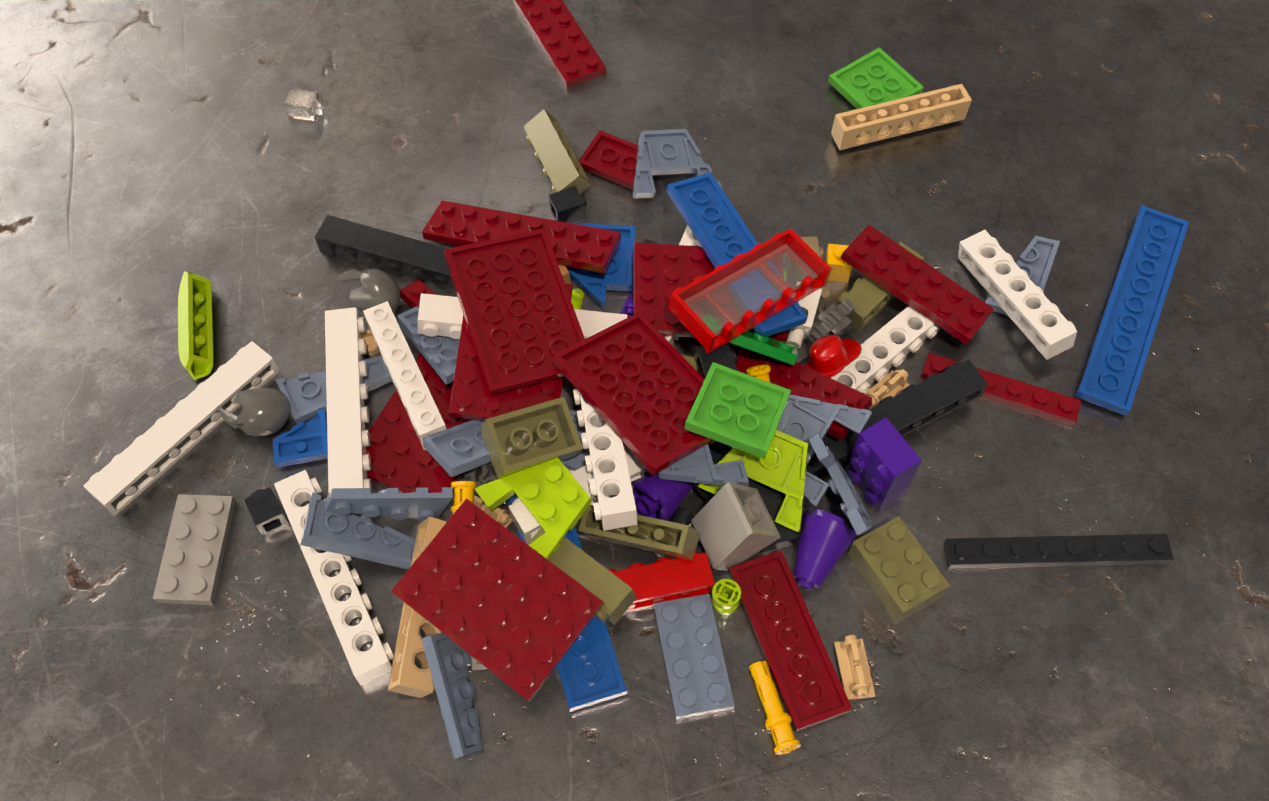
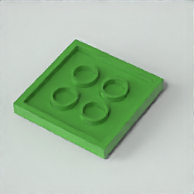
M880 47L829 75L828 82L856 109L922 94L924 89L917 80Z
M713 362L686 420L684 429L765 459L791 390Z

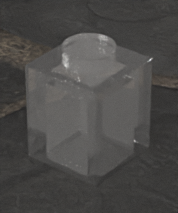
M290 88L284 102L289 121L316 124L318 116L323 112V103L320 101L317 91Z

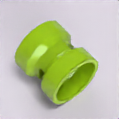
M721 579L716 582L712 590L711 603L713 610L717 614L727 616L737 610L741 596L739 585L730 579Z

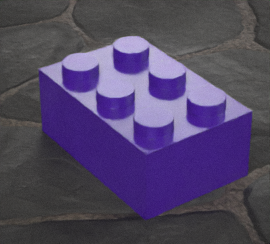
M884 418L859 433L845 471L854 485L857 484L863 492L866 502L874 506L879 512L905 496L922 460L891 422Z

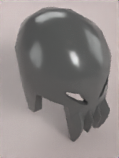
M373 268L358 271L353 269L337 278V281L361 279L362 287L351 290L349 299L362 312L388 301L392 312L395 313L400 304L401 294L397 282L382 270Z
M253 388L237 392L235 401L243 407L239 416L221 407L218 408L220 415L230 427L239 428L250 436L262 437L274 434L284 426L289 416L290 403L285 394L275 389Z

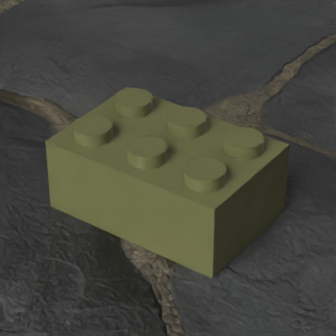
M565 397L486 419L480 427L497 479L555 458H559L561 461L574 457L583 449Z
M900 516L853 541L847 554L895 624L941 599L950 587L947 580Z

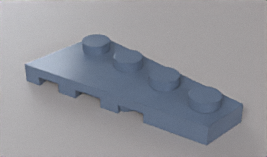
M1035 236L1016 264L1020 269L1025 270L1029 279L1044 292L1060 241ZM992 296L985 301V303L994 308V312L1006 314Z
M419 307L397 315V323L443 382L446 385L453 382L460 339H453L447 336L430 337L418 334Z
M382 356L363 360L366 361L368 375L363 377V382L367 384L368 392L392 382ZM324 368V372L311 375L309 372L302 373L293 379L286 380L285 377L275 379L281 393L285 394L290 403L289 409L296 424L317 416V411L320 409L327 411L326 368Z
M453 487L442 488V493H428V488H416V492L400 493L398 488H387L378 493H373L371 488H332L326 499L325 511H334L339 515L357 513L363 514L365 517L391 516L395 520L413 518L423 522L428 517L438 519L453 498Z
M312 492L300 545L404 569L411 567L416 539L388 526L382 528L371 522L372 519L364 515L358 517L352 513L339 515L334 511H325L326 501L321 500V495Z
M444 633L423 638L424 653L432 675L433 686L436 690L454 759L482 750L478 712L472 708L471 701L473 695H475L474 682H469L467 667L472 665L471 655Z

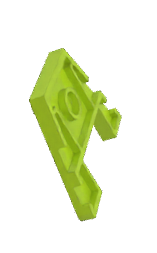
M776 430L765 459L732 447L733 449L717 464L743 460L748 478L786 494L774 522L799 533L802 521L809 444ZM703 483L698 485V487L715 495L723 487L722 485Z
M559 458L475 488V491L490 511L516 494L545 531L543 535L529 544V546L546 559L552 553L555 554L561 546L560 542L569 530L574 528L592 503L591 497Z

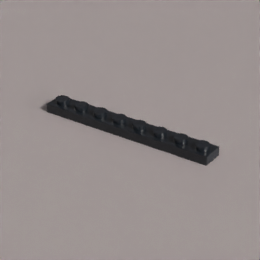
M1167 534L946 539L944 542L948 569L1170 564L1174 560Z

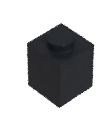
M576 186L549 194L550 211L555 221L573 223L585 219L587 202L585 196L579 194Z
M271 487L257 490L251 496L244 499L254 524L263 537L289 525Z

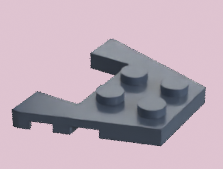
M686 129L641 132L633 199L655 196L656 190L652 175L695 173L696 177L713 172L709 164H705L702 160L700 150Z
M789 395L776 430L809 444L808 465L815 453L809 441L810 438L819 434L823 439L834 421L859 435L870 419L872 412L866 409L861 410L845 405H836L821 402L820 400ZM806 471L804 495L817 507L830 485Z
M819 434L815 435L809 441L819 461L827 468L831 476L828 479L831 489L835 495L838 494L841 501H844L840 503L842 511L847 519L849 518L856 534L859 536L869 531L874 524L849 476L838 460H835L828 446H825Z
M708 444L658 473L659 479L722 486L728 482L748 486L749 484L743 460L714 465Z

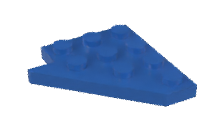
M572 223L621 232V241L605 273L565 266L569 271L570 278L601 308H605L607 290L631 291L635 226Z

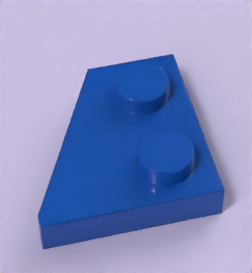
M325 409L318 410L317 416L306 423L301 421L293 426L290 431L284 432L273 439L274 463L277 468L328 459L327 413Z

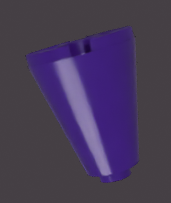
M650 473L631 481L637 515L669 521L695 485L694 482L659 479L658 473L655 475Z
M810 508L806 509L803 515L793 577L798 580L797 585L809 591H812L813 588H820L856 538L857 534L853 526H851V529L844 526L845 520L841 517L819 509H815L812 514Z

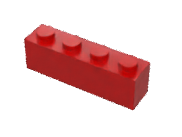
M695 552L693 561L681 558L671 560V558L665 557L648 565L642 563L632 564L624 570L607 569L630 586L635 593L637 599L626 612L653 607V603L712 594L713 586L715 585L706 552L700 554Z

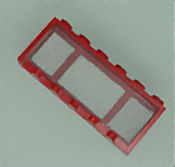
M790 228L783 233L775 234L769 241L763 244H757L749 252L737 255L729 263L717 266L709 274L697 277L689 285L675 289L670 296L668 312H672L703 345L706 353L709 354L825 286L832 268Z

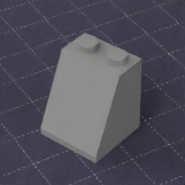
M731 482L725 484L691 520L695 530L700 533L698 540L702 543L707 553L709 564L714 570L729 571V567L742 563L781 538L758 490Z

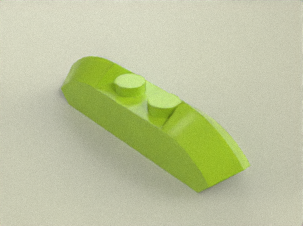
M184 271L178 295V351L182 365L193 380H197L209 375L213 367L211 280Z

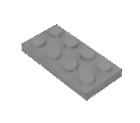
M178 494L153 595V600L156 603L213 605L236 502L233 496Z

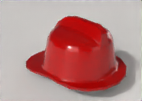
M836 335L822 337L816 340L810 347V358L807 361L806 367L827 377L835 376L858 358L862 347L855 340L841 339Z

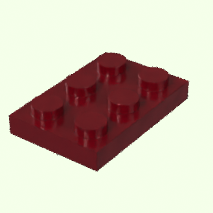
M599 130L579 159V162L585 171L633 190L638 145Z

